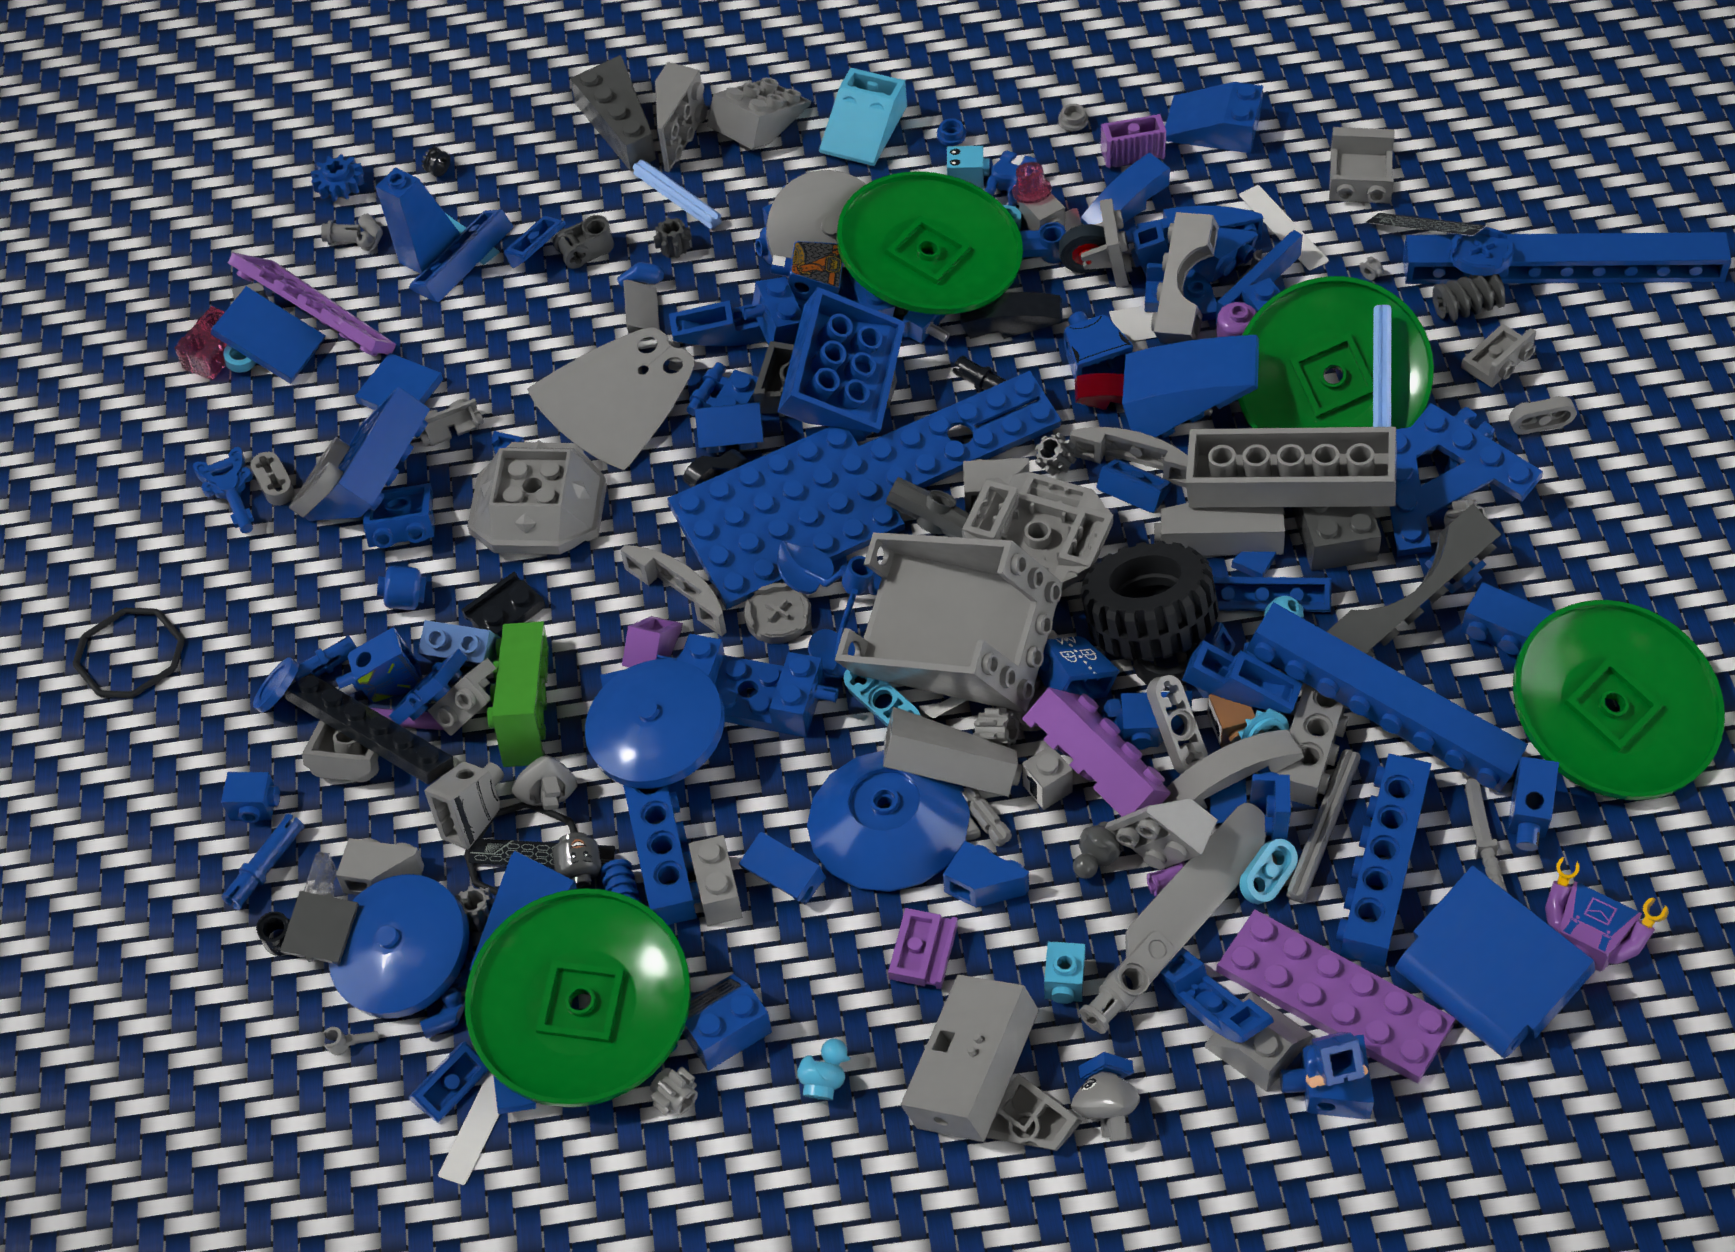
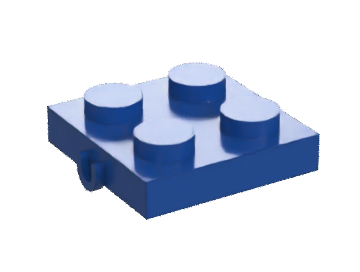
M458 648L442 663H435L432 666V671L408 692L389 717L398 725L409 717L412 721H415L427 710L429 703L433 700L435 702L439 701L451 689L450 686L463 674L460 668L468 658Z

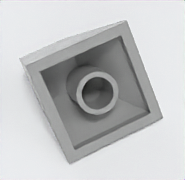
M1250 991L1242 1002L1247 999L1252 1000L1270 1014L1274 1022L1244 1043L1231 1041L1215 1032L1205 1043V1048L1267 1092L1280 1077V1070L1286 1069L1302 1051V1048L1312 1039L1313 1034Z

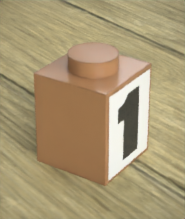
M1209 694L1207 715L1220 747L1223 748L1241 740L1238 731L1246 728L1247 723L1245 719H1253L1255 717L1252 707Z

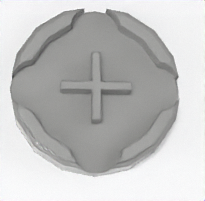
M772 583L755 591L754 596L750 600L748 598L744 607L745 623L749 632L758 640L769 644H784L796 640L805 633L811 623V604L806 594L793 590L786 583Z

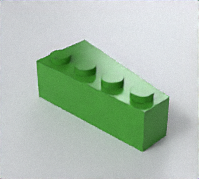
M544 621L503 624L502 637L496 639V653L499 661L493 662V665L496 667L493 671L496 683L490 685V697L493 707H488L487 720L489 728H495L503 767L528 766L534 760L545 756L541 740L546 739L544 710H547L545 683H548L549 645Z

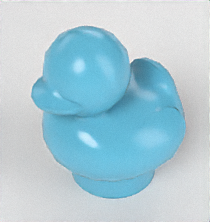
M829 1039L822 1045L821 1056L825 1062L815 1061L811 1055L804 1057L800 1062L797 1076L804 1085L803 1096L820 1100H833L834 1090L843 1085L845 1072L839 1065L842 1062L849 1061L851 1058L847 1055L846 1045L839 1039Z

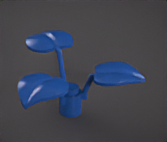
M782 540L778 550L777 563L782 579L790 588L800 593L812 594L818 590L820 584L828 587L842 577L844 590L850 594L838 633L829 629L819 630L812 635L808 644L809 656L822 658L823 672L833 678H843L847 669L837 663L835 657L855 598L867 589H869L871 595H877L881 577L864 565L866 557L863 556L851 558L847 567L842 565L840 570L833 575L834 566L832 560L825 553L812 547L795 545ZM852 642L848 648V655L854 656L855 646Z

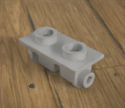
M474 398L469 401L467 399H460L451 403L448 409L437 412V410L429 411L424 419L428 422V425L420 435L423 445L430 444L432 447L452 439L448 429L451 426H454L458 436L479 429V425L483 424L484 421L479 411L474 413L477 411L476 399Z

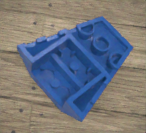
M1243 335L1189 340L1125 354L1122 405L1130 429L1153 437L1161 435L1163 438H1166L1175 433L1174 427L1190 419L1194 423L1204 417V411L1214 406L1220 409L1258 389V336Z

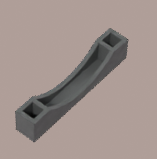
M1472 504L1438 534L1437 550L1431 568L1423 582L1414 592L1404 599L1387 606L1367 610H1350L1326 632L1373 657L1375 654L1371 649L1378 642L1386 646L1400 633L1395 627L1403 620L1409 625L1424 612L1420 607L1421 604L1427 599L1433 604L1448 591L1444 586L1446 582L1451 578L1458 582L1470 572L1472 568L1468 563L1477 557L1481 561L1495 550L1496 547L1492 542L1501 533Z

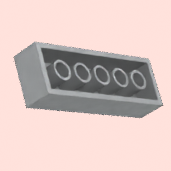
M1396 427L1190 429L1186 471V490L1189 507L1396 506Z

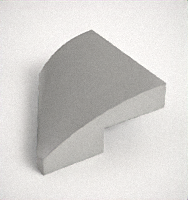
M1018 1073L1003 1095L986 1138L1057 1151L1072 1135L1082 1120Z

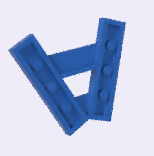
M1430 403L1411 427L1396 429V506H1389L1397 557L1432 552L1427 517L1451 505L1453 501H1458L1483 486L1492 483L1523 502L1543 477V471ZM1436 448L1460 463V465L1421 486L1416 458Z

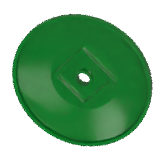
M902 172L878 178L861 187L850 197L841 211L837 225L836 241L838 251L852 277L867 291L883 301L914 312L941 315L963 313L981 308L999 298L1009 289L1018 275L1022 262L1023 243L1016 222L1007 209L992 195L976 185L945 174ZM931 250L934 252V254L929 255L923 253L922 251Z
M1345 276L1319 277L1300 282L1281 291L1259 309L1243 335H1257L1259 338L1258 389L1238 399L1245 419L1251 428L1373 427L1374 306L1390 305L1392 308L1391 427H1396V429L1411 427L1425 411L1433 385V354L1429 339L1421 322L1414 312L1392 292L1372 282ZM1332 368L1340 370L1343 374L1342 380L1335 384L1328 383L1324 379L1325 372Z
M1591 600L1571 604L1557 610L1540 622L1527 637L1517 656L1513 675V695L1519 720L1525 733L1545 760L1559 762L1558 772L1589 791L1623 800H1648L1670 795L1694 781L1708 767L1718 751L1725 723L1724 701L1718 679L1698 646L1673 623L1648 609L1612 600ZM1605 699L1615 700L1620 706V712L1609 710L1605 704Z
M572 889L553 893L530 902L505 919L494 930L479 951L472 966L465 993V1017L468 1033L474 1049L486 1068L501 1084L514 1093L534 1102L550 1106L582 1107L599 1104L619 1097L639 1086L653 1075L672 1053L681 1037L689 1014L691 1001L689 968L680 943L670 927L653 910L641 902L626 895L602 889ZM587 994L591 997V1002L585 1009L575 1010L571 1007L572 1001L576 996Z

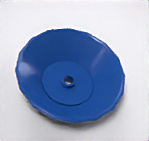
M884 750L855 757L828 776L812 799L807 829L813 853L832 876L858 889L892 892L923 884L949 866L963 842L966 841L970 810L962 794L964 792L962 785L883 767ZM884 804L891 805L888 808H880Z

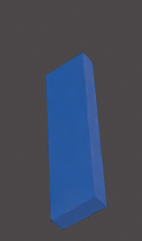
M1295 230L1291 231L1217 301L1216 324L1218 313L1222 307L1229 303L1241 302L1242 288L1267 278L1274 282L1301 256L1303 234Z

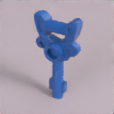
M234 447L228 454L229 458L207 465L206 462H195L193 468L198 479L203 483L201 488L204 495L207 497L215 495L219 499L224 498L228 500L233 514L230 516L235 528L239 527L242 533L251 532L253 530L251 522L254 521L250 509H245L240 495L241 491L246 488L245 483L250 482L253 476L251 470L245 466V458L241 448Z

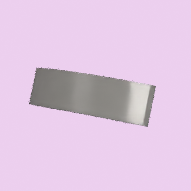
M1111 427L1074 429L1070 433V441L1076 446L1073 449L1075 452L1073 454L1074 457L1101 464L1104 455L1113 456L1163 470V479L1175 485L1186 487L1188 455L1161 439L1141 432Z
M624 545L620 549L625 570L648 586L657 578L661 579L694 602L697 620L720 636L726 633L723 611L716 595L704 579L690 567L656 550Z
M1288 730L1265 732L1239 740L1213 752L1183 772L1167 787L1171 794L1163 803L1191 798L1202 808L1206 809L1205 798L1265 767H1268L1270 772L1276 773L1303 759L1304 755Z

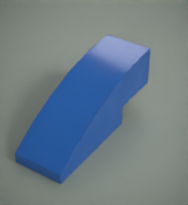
M1147 153L1122 172L1102 191L1080 217V222L1084 225H1095L1103 222L1100 201L1112 198L1115 211L1121 209L1124 224L1146 209V203L1149 198L1169 186L1170 168L1152 153Z
M730 300L669 314L672 338L676 342L704 346H739L766 342L757 319L750 318L744 320L742 306L732 308Z
M1204 640L1192 653L1182 678L1183 681L1221 698L1259 709L1268 710L1270 708L1276 712L1287 714L1293 711L1303 683L1241 650L1234 657Z

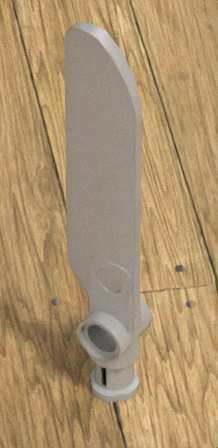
M1243 803L1238 806L1210 836L1202 855L1189 859L1131 923L1125 933L1126 959L1108 974L1105 981L1099 987V994L1089 1005H1083L1079 1010L1082 1020L1092 1030L1104 1034L1109 1029L1108 1023L1119 1011H1126L1135 999L1148 989L1156 976L1240 883L1241 875L1260 848L1265 844V815L1261 809L1250 803ZM1122 975L1130 978L1133 984L1132 990L1124 985Z

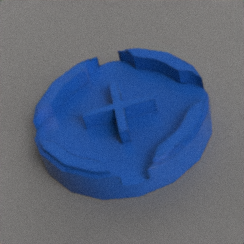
M1490 227L1483 228L1473 236L1456 234L1450 243L1449 258L1452 264L1460 271L1471 275L1489 276L1498 274L1506 270L1513 262L1514 244L1512 240L1511 242L1508 241L1506 234Z

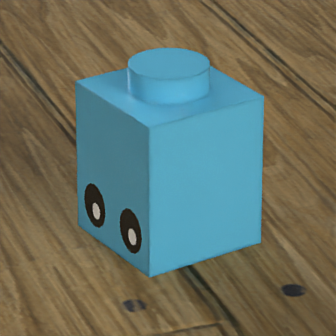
M948 146L947 175L962 179L984 189V176H990L989 158L983 157V146Z

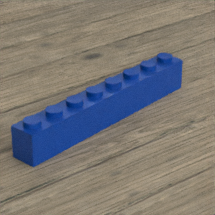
M1274 602L1246 649L1259 660L1272 664L1286 672L1291 678L1304 682L1318 690L1321 695L1336 700L1348 707L1353 713L1366 717L1380 725L1385 731L1398 735L1412 743L1417 749L1430 753L1444 761L1449 767L1462 771L1476 779L1481 785L1492 788L1499 793L1512 776L1528 745Z

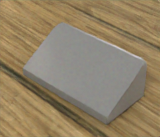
M623 280L628 334L650 327L660 329L656 287L631 280Z

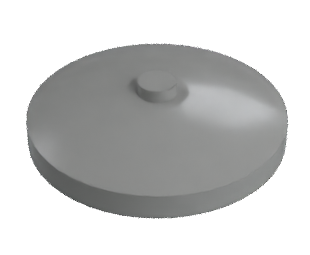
M834 170L812 171L798 176L789 182L776 196L767 218L766 239L772 258L773 255L791 258L794 243L797 241L837 243V225L841 211L850 197L866 184L850 174ZM844 263L842 264V273H841L840 285H841V282H842V277H843V272H844V267H845Z

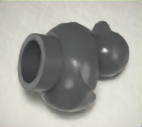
M1106 821L1100 822L1096 826L1085 828L1080 835L1079 848L1082 854L1075 858L1073 870L1082 879L1092 878L1097 873L1098 866H1109L1119 858L1121 853L1120 843L1111 831L1105 829L1108 823Z

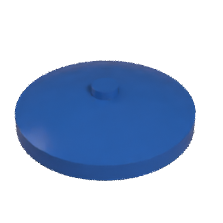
M657 659L636 664L613 677L593 700L585 723V739L588 750L601 771L622 785L648 789L673 784L699 769L716 749L725 724L723 701L709 676L692 664L673 659Z
M404 874L376 882L352 900L357 902L359 906L340 965L328 962L330 976L340 995L361 1012L378 1018L405 1017L430 1006L453 984L467 956L469 924L464 908L454 894L442 884L429 877Z

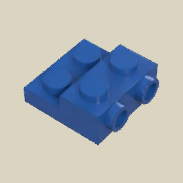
M431 483L381 491L385 496L376 510L372 511L369 509L364 513L363 527L369 548L376 546L387 548L396 543L406 541L419 543L434 537L435 518L432 510L433 491Z

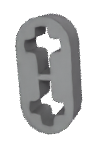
M262 452L256 455L251 461V469L267 501L273 505H284L290 502L294 497L295 491L279 457L272 452ZM269 466L272 472L267 474L264 467ZM278 483L282 490L276 491L273 485Z

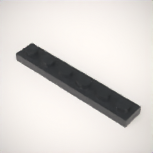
M311 673L291 684L285 692V699L426 784L431 783L454 768L453 756Z

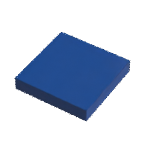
M389 353L357 392L355 399L358 404L375 410L399 386L425 404L441 384L443 377L441 372Z

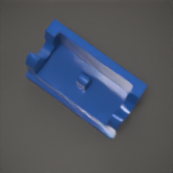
M761 831L738 863L741 868L755 874L803 904L808 903L820 884H823L826 879L820 865Z

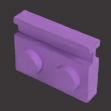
M905 908L888 970L889 979L921 986L929 984L936 986V989H942L958 927V918H942L940 914Z

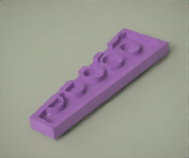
M232 252L228 264L238 269L237 275L251 282L256 280L316 317L321 323L337 330L341 337L361 345L360 349L363 352L372 356H377L378 353L392 354L396 346L394 342L275 261Z

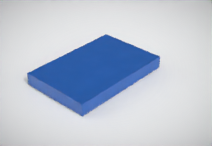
M247 286L211 329V335L290 384L319 349L326 335Z

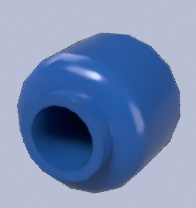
M390 566L386 570L385 577L378 576L377 596H383L384 605L389 609L415 610L419 603H424L426 577H422L420 570L415 567Z

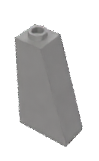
M1188 503L1161 509V523H1154V543L1155 541H1165L1166 544H1172L1173 542L1181 543L1185 548L1189 546L1203 556L1238 555L1241 552H1276V555L1284 554L1285 527L1283 507H1189Z
M893 707L884 738L883 767L1007 797L1009 796L1011 786L1019 784L1022 765L1018 764L1017 750Z

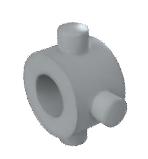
M1368 257L1365 263L1361 262L1359 265L1362 275L1368 280H1374L1377 276L1384 274L1382 264L1373 257Z

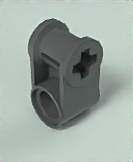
M593 215L576 225L559 231L554 236L552 245L556 251L563 254V260L567 267L576 269L599 256L611 252L614 248V241L608 220L604 216Z

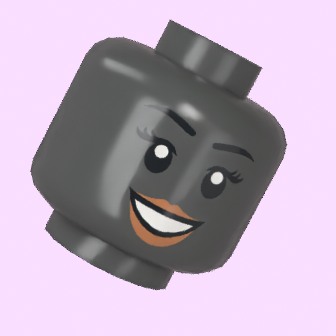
M581 832L570 833L560 837L559 843L552 849L555 871L574 880L577 889L590 886L592 880L600 875L602 867L597 842Z

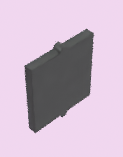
M300 891L280 951L285 954L305 957L308 962L319 960L340 965L359 904L353 901L334 898L331 893H327L324 896Z

